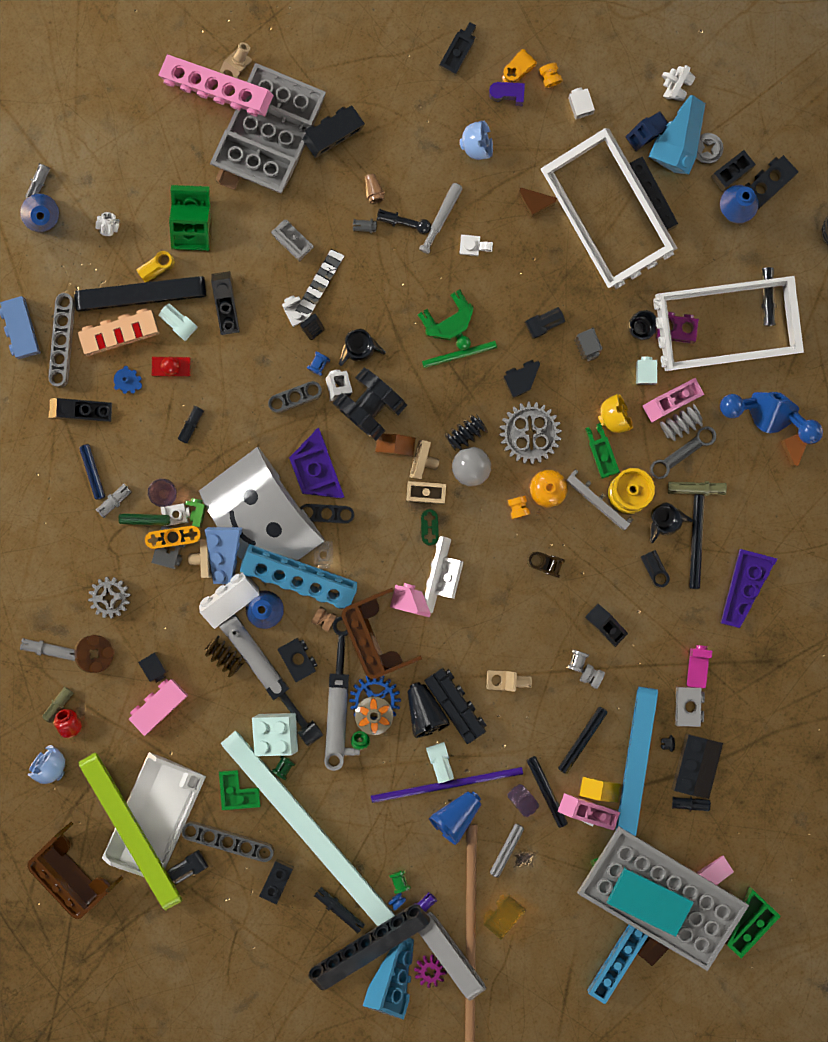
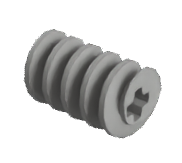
M694 404L693 409L691 407L686 408V413L681 410L679 412L680 417L674 414L673 420L668 417L666 424L663 421L660 422V426L668 439L671 438L673 441H676V434L682 438V431H685L687 434L690 433L689 427L695 431L696 423L701 427L703 426L700 412Z

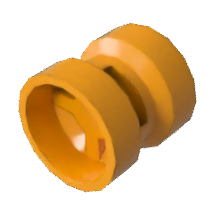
M556 62L539 68L540 75L544 78L545 88L555 86L563 81L561 75L558 74Z
M526 496L507 500L508 505L512 509V519L530 515L529 508L526 507Z

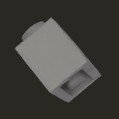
M676 687V726L701 727V722H704V711H701V703H704L705 693L701 692L702 688ZM689 701L695 704V709L692 712H688L685 708Z

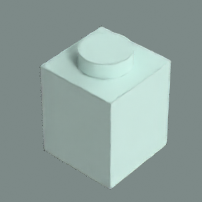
M641 357V360L636 362V385H656L657 360H652V357Z

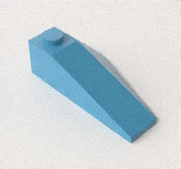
M690 95L677 111L675 119L666 125L667 129L662 135L659 134L656 138L649 158L674 173L690 174L697 157L706 103Z
M408 938L388 952L368 987L363 1003L364 1007L404 1020L410 994H407L408 983H411L409 965L412 964L414 939Z

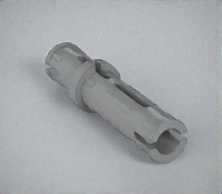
M22 638L20 650L35 652L40 656L44 654L75 661L74 649L47 644L42 640L37 642Z

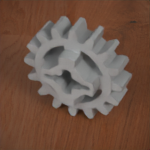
M105 577V582L99 579L98 586L92 585L95 590L89 591V594L93 595V597L88 599V601L94 603L91 609L97 608L95 614L98 615L102 612L103 618H106L107 614H109L110 618H114V613L121 616L120 610L126 611L127 609L124 605L130 604L126 597L131 596V594L125 592L128 586L122 587L123 581L116 583L117 578L113 577L112 581H110L109 577ZM112 585L116 586L121 593L115 592ZM104 586L102 594L97 596L99 590ZM108 592H110V595H114V599H111V603H109V600H105V596H108ZM122 600L121 604L115 609L117 601ZM102 602L105 604L107 610L100 607L98 603Z

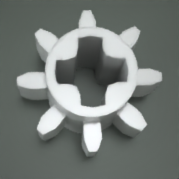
M104 212L101 216H97L95 228L100 229V234L111 236L114 232H118L120 220L115 219L116 216L113 213Z

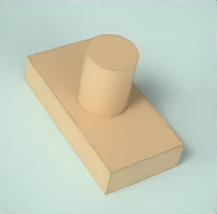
M419 440L410 478L421 479L424 467L433 470L438 468L439 459L427 456L431 442Z
M200 539V553H190L188 555L189 565H201V578H212L206 539Z

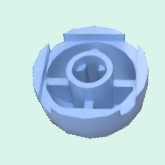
M485 120L469 124L460 139L461 149L465 150L466 154L472 159H488L493 155L492 138L489 139L487 132H490V129Z
M53 745L45 748L48 750L45 754L40 752L29 768L32 773H28V776L40 784H49L55 780L59 781L65 773L63 771L65 758Z

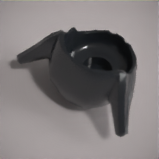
M352 330L345 337V345L342 349L339 365L342 366L348 359L355 362L365 361L371 358L374 352L385 355L386 351L380 347L366 330Z
M665 502L658 505L651 512L650 542L654 543L660 534L663 536L674 534L681 528L683 522H692L693 519L670 503Z

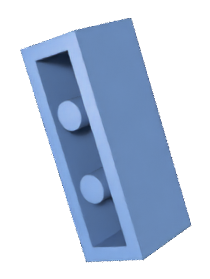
M20 296L0 302V316L6 322L4 331L7 338L10 337L12 343L9 345L12 356L15 355L17 359H22L40 354L26 299Z

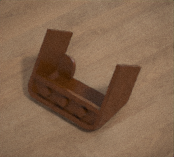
M393 588L349 605L342 611V620L366 676L371 679L379 678L422 660L421 655L403 662L397 652L389 651L383 654L368 619L375 616L379 611L377 598L393 592Z
M70 822L28 861L27 867L29 872L71 917L81 919L123 879V876L121 875L110 885L102 877H97L91 881L66 854L70 850L71 845L64 833L73 825Z

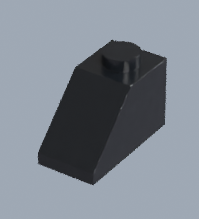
M599 604L585 616L593 627L614 647L628 635V632Z

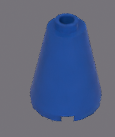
M734 185L728 188L720 200L722 214L730 222L737 224L745 223L752 219L757 213L759 205L755 192L744 185Z
M34 194L23 202L20 215L27 228L35 232H45L53 228L57 223L59 209L51 197L45 194ZM38 212H42L44 217L37 218L36 215Z
M266 590L259 591L260 595L246 605V616L254 626L268 629L280 622L284 613V606L277 594ZM260 606H264L266 609L262 614L259 612Z
M467 791L432 814L429 821L436 830L439 829L443 833L442 836L456 845L460 842L479 810L481 798L475 792L470 793Z

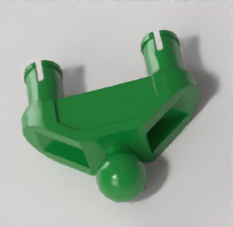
M461 289L456 291V294L454 292L450 295L459 309L456 314L439 324L434 321L428 309L424 310L423 313L420 312L417 316L425 326V334L428 337L449 341L456 338L458 349L467 350L471 346V340L462 333L467 331L474 306L467 302Z

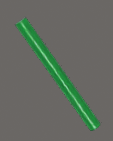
M496 341L470 347L467 350H460L422 361L423 368L497 348Z

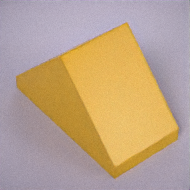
M583 777L579 796L598 801L618 803L621 783Z

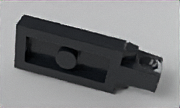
M469 22L465 31L460 29L457 32L439 67L454 75L457 74L476 38L473 36L476 29L475 24Z

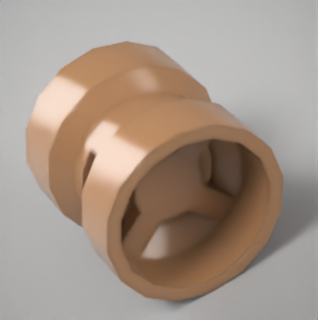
M320 606L311 623L322 626V629L328 632L337 615L326 612V609Z

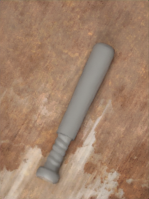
M458 183L451 185L431 226L428 237L424 244L419 247V250L426 254L430 253V246L434 238L440 232L462 191V186Z

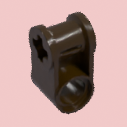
M532 552L528 555L527 564L529 567L547 575L560 578L559 572L562 563H565L564 559L541 552ZM534 555H538L541 558V563L538 566L532 564L531 559Z

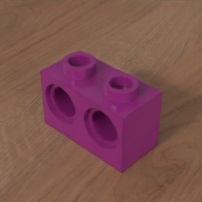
M668 312L669 322L673 325V329L670 330L671 341L694 344L696 342L699 319L694 318V315L683 314V317L675 316L674 312ZM689 324L692 328V331L690 333H685L682 329V325ZM657 329L656 339L661 337L660 329Z

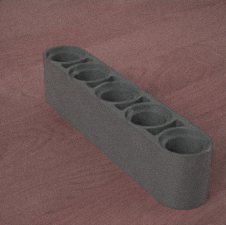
M194 821L188 822L182 828V836L186 840L261 862L270 861L274 855L273 846L260 840ZM188 826H193L196 829L194 836L187 834L186 828ZM206 832H213L215 839L213 841L206 840ZM225 837L232 838L233 845L230 847L225 846L223 839ZM242 843H250L252 850L249 852L243 851ZM268 848L270 856L263 857L260 854V849Z

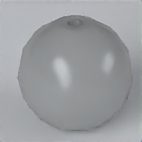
M476 447L465 448L455 455L452 462V472L455 478L463 485H480L489 477L491 461L482 449Z

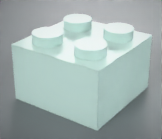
M296 713L258 714L252 718L254 756H288L298 752Z

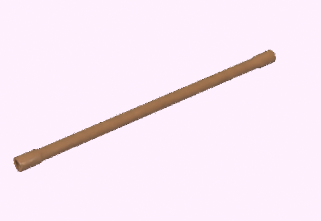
M470 824L466 830V959L476 970V856L478 825ZM466 998L465 1042H475V998L471 1001Z

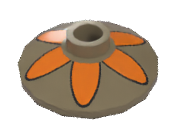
M369 697L358 704L355 711V721L363 732L369 735H379L391 726L393 711L386 700L380 697ZM373 712L377 713L378 715L377 719L372 720L370 718V715Z

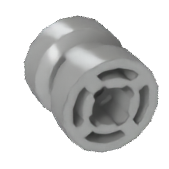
M587 664L579 681L589 683L591 687L598 689L605 672L597 671L593 666Z

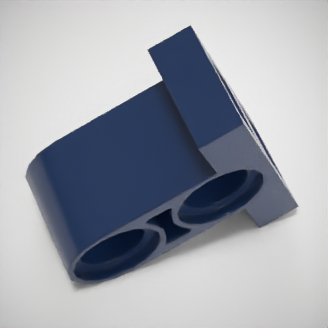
M660 111L649 118L643 119L625 137L637 152L646 144L656 139L659 134L662 135L667 129L668 121Z

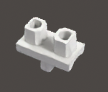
M678 66L677 70L672 68L670 73L663 72L662 77L665 79L663 86L667 87L663 97L677 101L685 99L687 92L681 89L682 84L691 86L696 78L690 72L691 68L689 66Z

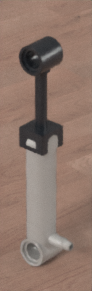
M236 614L220 624L221 630L266 688L273 701L279 697L290 713H296V721L301 726L297 733L304 743L309 747L324 736L313 720L309 723L306 722L285 692L290 689L261 651Z
M342 616L336 618L333 622V630L338 635L336 673H330L324 762L325 766L332 771L339 770L343 766L344 755H360V750L345 748L349 674H343L345 639L348 636L347 630L340 631L337 628V623L342 620ZM333 755L340 759V763L336 766L329 763V758Z

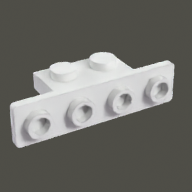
M440 536L436 544L435 558L431 563V574L426 583L427 589L424 598L430 613H433L437 595L455 598L464 563L460 560L447 558L451 539Z

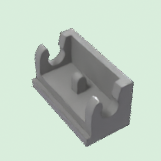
M284 219L271 232L272 236L299 262L314 247L288 220Z

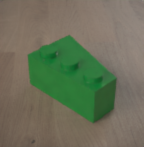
M751 887L748 888L743 899L749 906L725 943L740 958L781 917Z

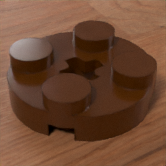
M100 635L86 636L79 640L75 646V662L84 672L99 673L106 670L111 664L114 650L106 638ZM97 650L98 657H94L91 659V653L89 651Z

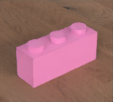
M165 679L158 686L160 690L156 694L150 693L144 699L146 703L141 708L138 705L130 712L132 716L129 720L144 736L188 696L174 679L169 681Z

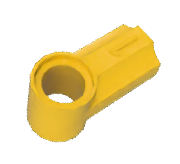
M160 251L153 259L136 270L145 283L150 282L164 271L172 269L175 260L170 253ZM164 256L169 257L167 265H161V258Z

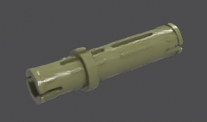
M705 481V483L668 482V494H704V496H709L713 494L726 495L727 492L726 483H709V481Z

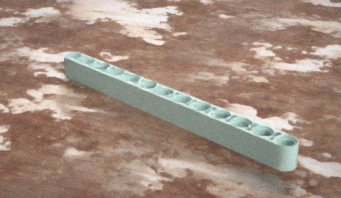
M235 730L221 742V745L373 922L379 926L394 917L393 911L274 773L271 772L268 766L259 756H254V750Z

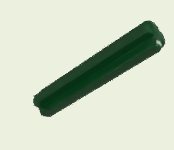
M120 514L118 516L120 524L170 525L171 523L169 515Z

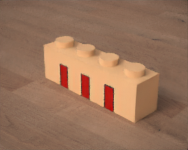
M145 308L138 310L136 315H121L118 317L119 320L113 322L111 320L102 321L100 326L93 327V325L83 327L82 331L78 332L84 354L90 356L160 334L153 311H148Z

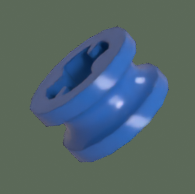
M398 893L388 902V905L393 906L392 909L394 911L407 900L401 896L402 893Z

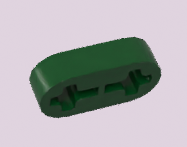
M432 509L425 510L421 515V538L423 543L429 546L436 544L439 538L438 514ZM429 512L432 516H435V520H432V526H428V521L424 520V516H427ZM428 529H432V535L436 536L435 539H432L431 543L428 542V539L424 538L425 535H428Z

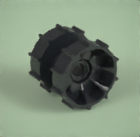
M364 367L355 377L366 389L356 402L346 394L341 393L333 404L357 427L377 441L385 432V429L374 418L385 406L399 416L407 404L392 388Z

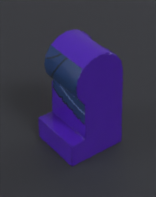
M495 82L490 86L489 97L495 102H500L503 99L516 100L515 106H523L525 83Z

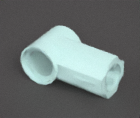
M170 303L159 313L161 319L169 324L173 331L184 341L198 328L188 317H184Z
M445 742L426 747L438 783L454 779Z

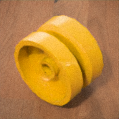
M639 468L623 470L611 481L608 488V498L611 505L617 511L624 514L640 512L652 501L655 494V485L652 478Z

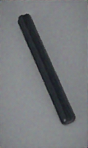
M701 494L694 495L690 589H700L705 503V496Z

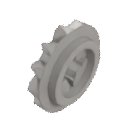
M712 133L701 134L696 158L701 163L710 164L717 161L723 153L721 139ZM704 144L707 146L713 145L711 149L712 154L708 151L702 153L705 148Z

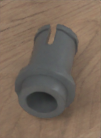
M373 219L353 220V225H361L353 226V231L370 232L372 234L377 230V221H373Z

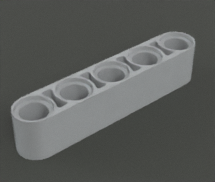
M67 293L59 294L55 300L48 378L49 382L57 388L65 387L69 380L75 300ZM64 298L70 299V304L67 307L61 306V301ZM62 317L68 318V323L65 326L59 325ZM61 336L66 337L64 345H58L57 341ZM59 355H64L65 357L62 364L56 363V358ZM57 374L63 375L61 383L54 382V377Z
M428 912L427 915L430 917V923L418 933L464 996L471 1001L485 991L486 986L432 912Z

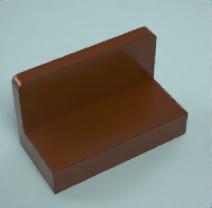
M648 936L637 954L653 966L669 948Z

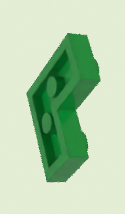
M239 770L219 771L222 810L261 807L258 787L240 789Z

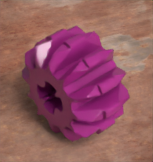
M433 954L430 955V960L424 955V963L418 960L417 964L420 967L414 968L415 972H419L415 975V978H422L420 985L427 981V988L431 987V982L434 983L435 987H438L437 979L440 982H444V978L441 975H447V971L441 970L444 967L442 964H439L440 961L438 959L434 961ZM428 967L436 970L433 975L426 973Z

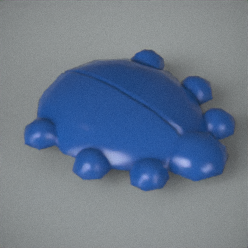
M124 366L123 369L118 370L114 375V389H120L124 394L127 391L135 393V389L139 390L142 388V383L139 382L141 377L136 376V370L131 371L128 369V366Z

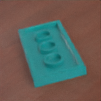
M625 867L607 900V904L675 937L694 903L692 900Z

